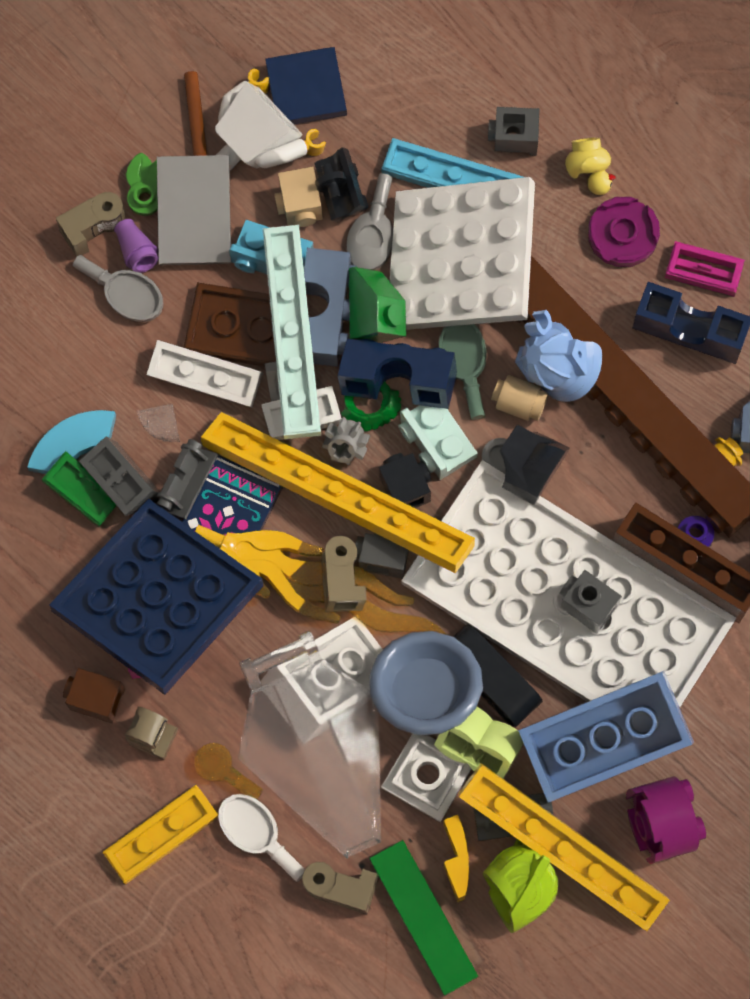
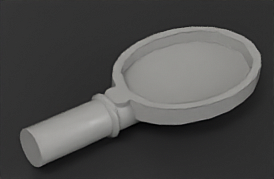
M379 174L373 200L370 203V211L359 216L349 230L347 252H350L351 264L356 265L358 268L377 270L385 264L392 251L393 227L390 220L384 215L392 182V176L388 174Z
M78 255L74 260V268L95 280L97 284L104 286L108 303L121 316L136 322H148L161 314L164 305L163 296L157 285L147 276L132 270H120L110 274L108 270L102 269L82 255Z

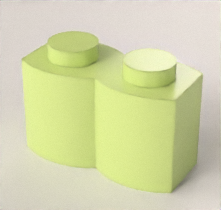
M476 707L473 713L461 725L439 734L434 745L448 758L457 762L467 763L473 771L482 763L504 779L524 743L517 729L504 722L492 720L485 711Z

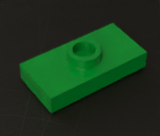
M66 451L41 480L98 528L117 506L83 465Z

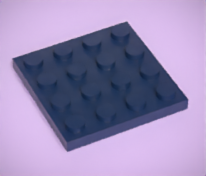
M148 499L49 606L51 612L166 695L264 585L261 577Z

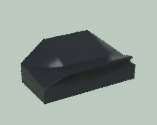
M517 424L500 449L506 469L502 488L535 505L566 457L569 447L538 432H531Z

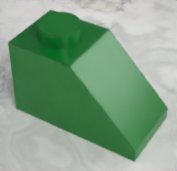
M358 267L349 268L350 339H370L383 343L406 337V301L382 272Z

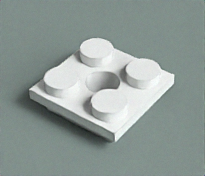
M412 734L381 788L441 823L470 773L471 767L467 763L454 761L441 753L434 745L436 740L432 737ZM423 765H433L439 772V778L432 784H424L417 777L419 768Z

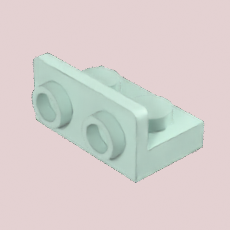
M419 405L411 411L408 408L400 411L401 424L398 427L403 437L409 444L412 442L416 443L422 452L418 455L420 461L425 463L429 473L435 471L440 480L477 458V451L448 409Z

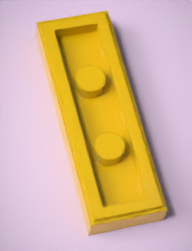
M196 784L102 853L126 885L216 820L218 814Z

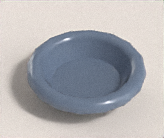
M435 631L411 632L391 641L377 655L369 675L370 697L380 716L395 728L416 735L442 734L461 725L476 709L483 691L482 670L472 651L455 637Z

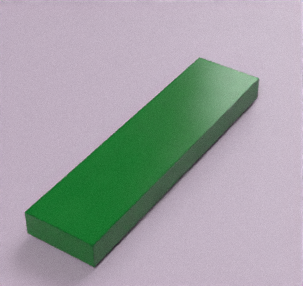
M402 840L369 858L444 997L479 977L405 842Z

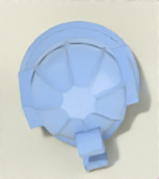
M547 310L535 311L532 316L536 322H529L524 326L527 334L531 337L526 338L525 345L519 348L515 363L528 382L539 385L552 398L558 401L570 402L583 397L591 390L598 379L602 364L601 347L595 342L573 339L565 326L551 321V316Z

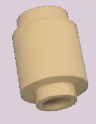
M508 375L505 381L498 380L491 400L497 401V410L529 421L530 418L539 421L549 393L541 391V387Z

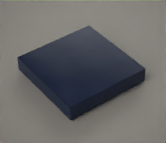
M335 47L265 59L273 103L294 125L347 116Z

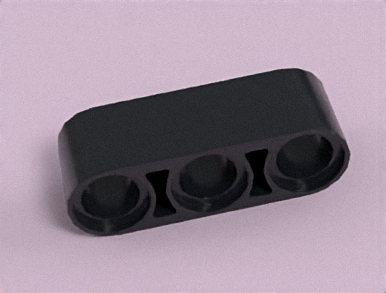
M466 624L453 636L472 651L481 667L483 682L481 696L512 727L516 728L543 702L535 689L471 625Z

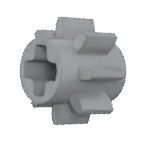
M342 417L338 427L330 423L324 433L327 437L322 444V448L328 449L331 460L346 463L347 465L351 464L354 456L362 460L367 451L366 445L370 435L364 434L361 422L346 420L345 417Z

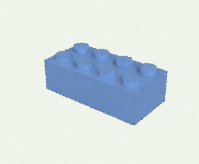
M664 671L518 730L548 803L694 743Z

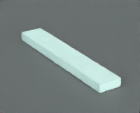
M299 225L263 228L284 439L321 436Z

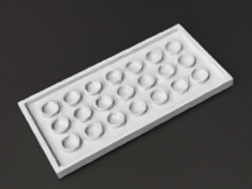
M482 460L442 519V522L474 537V548L456 573L418 555L401 580V584L465 625H471L482 636L586 702L664 671L678 705L681 707L733 625L736 617L540 496L535 505H532L502 488L505 474ZM584 570L622 596L618 607L598 634L560 608L564 598L560 594L561 589L572 575L579 578Z

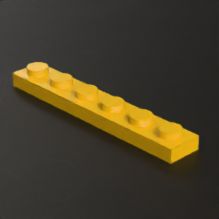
M482 763L479 764L458 793L462 800L529 848L538 852L541 856L548 857L550 863L645 931H648L670 901L663 893Z

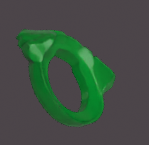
M384 382L379 390L383 395L381 408L371 414H365L364 411L358 409L354 404L353 396H345V409L341 414L346 420L361 422L364 431L376 430L379 426L382 427L384 424H389L390 419H394L398 415L397 413L400 412L401 397H399V391L390 389L389 385Z

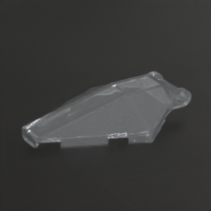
M310 631L300 634L299 640L257 659L251 660V658H247L239 662L242 673L250 688V696L238 760L345 858H349L380 843L379 712L370 697V690L322 659ZM306 654L310 664L262 685L259 674Z

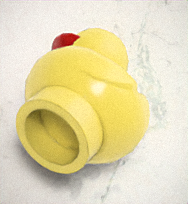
M600 138L573 140V151L568 154L565 160L569 175L577 179L580 174L592 173L587 182L589 190L595 195L606 194L610 191L612 181L616 178L615 175L608 174L605 171L611 164L610 154L601 147Z

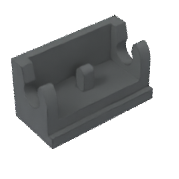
M107 436L79 461L126 516L129 514L134 515L148 499L153 502L159 500L156 497L158 492H160L119 443Z

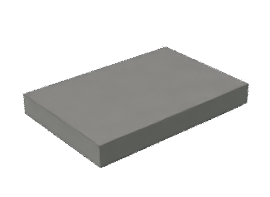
M229 155L157 157L159 265L231 264L229 252L231 247Z

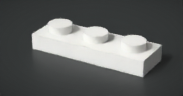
M157 340L146 375L252 408L263 373Z

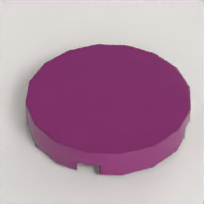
M614 197L604 201L593 213L588 225V242L594 254L603 262L616 267H633L645 262L654 253L660 237L659 221L654 211L648 205L645 206L633 197Z

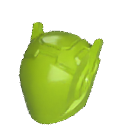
M518 839L513 846L498 854L483 872V876L490 887L488 894L500 918L511 933L536 920L555 901L558 891V878L550 863V859L544 855L541 856Z

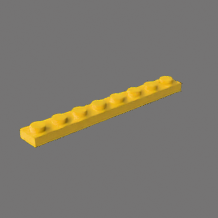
M223 412L217 416L201 436L203 447L453 573L458 571L475 546L474 537Z

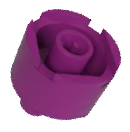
M672 776L627 790L626 800L633 798L634 808L627 810L630 826L640 851L648 850L651 854L650 857L646 858L648 863L654 864L694 852L699 847V840L706 839L705 825L700 816H695L691 804L694 801V793L687 779L679 780Z

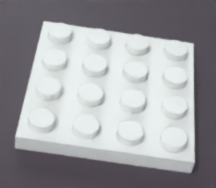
M530 177L396 191L390 282L406 301V330L527 320L535 182Z

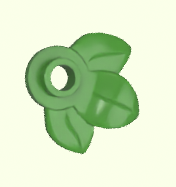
M139 153L131 160L126 172V179L131 187L127 194V202L134 213L141 216H149L158 211L157 160L152 163L145 154ZM143 193L151 195L147 201H141L138 198Z

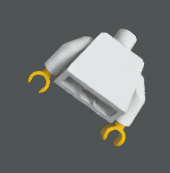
M250 70L248 82L242 81L224 94L215 131L227 144L216 155H229L230 171L240 160L256 169L260 167L265 169L289 163L306 154L318 156L323 153L326 142L318 145L311 142V140L318 138V130L311 129L308 131L304 141L299 139L303 134L266 96L269 90V78L266 77L263 81L256 82L259 79V70Z

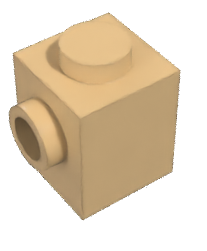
M314 167L278 173L281 192L275 193L278 215H286L287 225L307 227L313 225L317 220H323L319 192L315 185Z

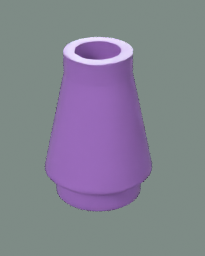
M124 219L117 223L114 231L118 237L126 266L139 273L153 268L159 259L157 255L158 248L135 225L132 219Z

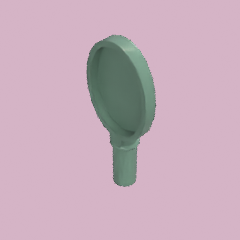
M475 324L446 326L440 335L439 348L455 352L456 379L463 381V390L466 394L471 420L482 419L485 417L477 377L481 374L486 364L487 349L483 335Z

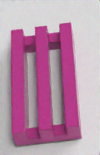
M675 241L665 278L735 297L745 260ZM678 255H685L688 257L733 268L735 270L734 273H732L729 271L714 268L707 264L695 263L692 261L678 258ZM675 267H678V268H681V269H685V270H689V271L696 272V273H700V274H704V275H707V276L715 277V278H718V279L726 280V281H729V282H731V283L724 282V281H720V280H717V279L709 278V277L702 276V275H698V274H694V273H691V272L683 271V270H680V269H676Z

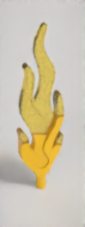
M198 524L195 532L259 577L266 579L285 603L296 612L309 618L324 620L334 624L340 622L341 617L337 613L325 612L324 608L314 606L310 602L324 603L321 562L291 559L281 552L286 551L305 557H317L323 554L324 548L308 544L280 531L227 532L225 536ZM353 565L355 586H365L367 592L393 606H411L414 604L413 597L398 595L373 575ZM263 583L264 586L256 594L268 599L270 597V590ZM366 600L362 611H347L375 631L388 633L435 631L445 634L438 625L426 618L386 611Z

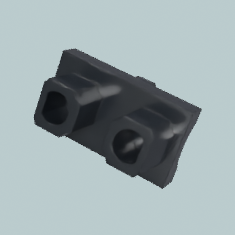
M342 147L332 156L314 163L319 177L316 179L315 185L317 190L324 194L331 221L339 222L348 216H355L368 208L366 197L362 195L357 180L359 173L356 164L352 162L348 149Z

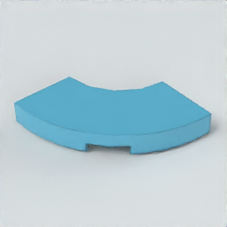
M88 411L76 414L58 423L44 435L35 447L27 466L28 470L47 474L65 451L77 459L82 454L92 450L106 436L111 439L116 420L115 411Z

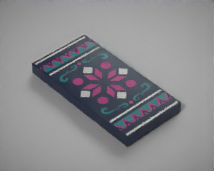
M218 456L187 519H183L182 522L194 531L199 524L225 536L227 532L246 533L261 531L283 486L239 464Z

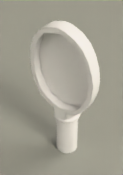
M236 794L226 798L222 802L218 814L220 826L226 837L236 847L248 853H267L271 860H274L298 882L302 878L305 868L284 849V846L277 842V823L268 808L257 799L248 795Z

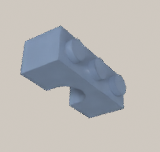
M307 248L304 266L306 294L320 296L328 303V307L322 314L309 317L314 364L338 367L339 355H343L348 334L342 333L344 321H350L349 299H347L349 268L357 267L356 265H351L350 252Z

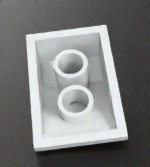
M357 615L274 663L259 684L304 744L336 724L371 698L369 675L377 655L383 649Z

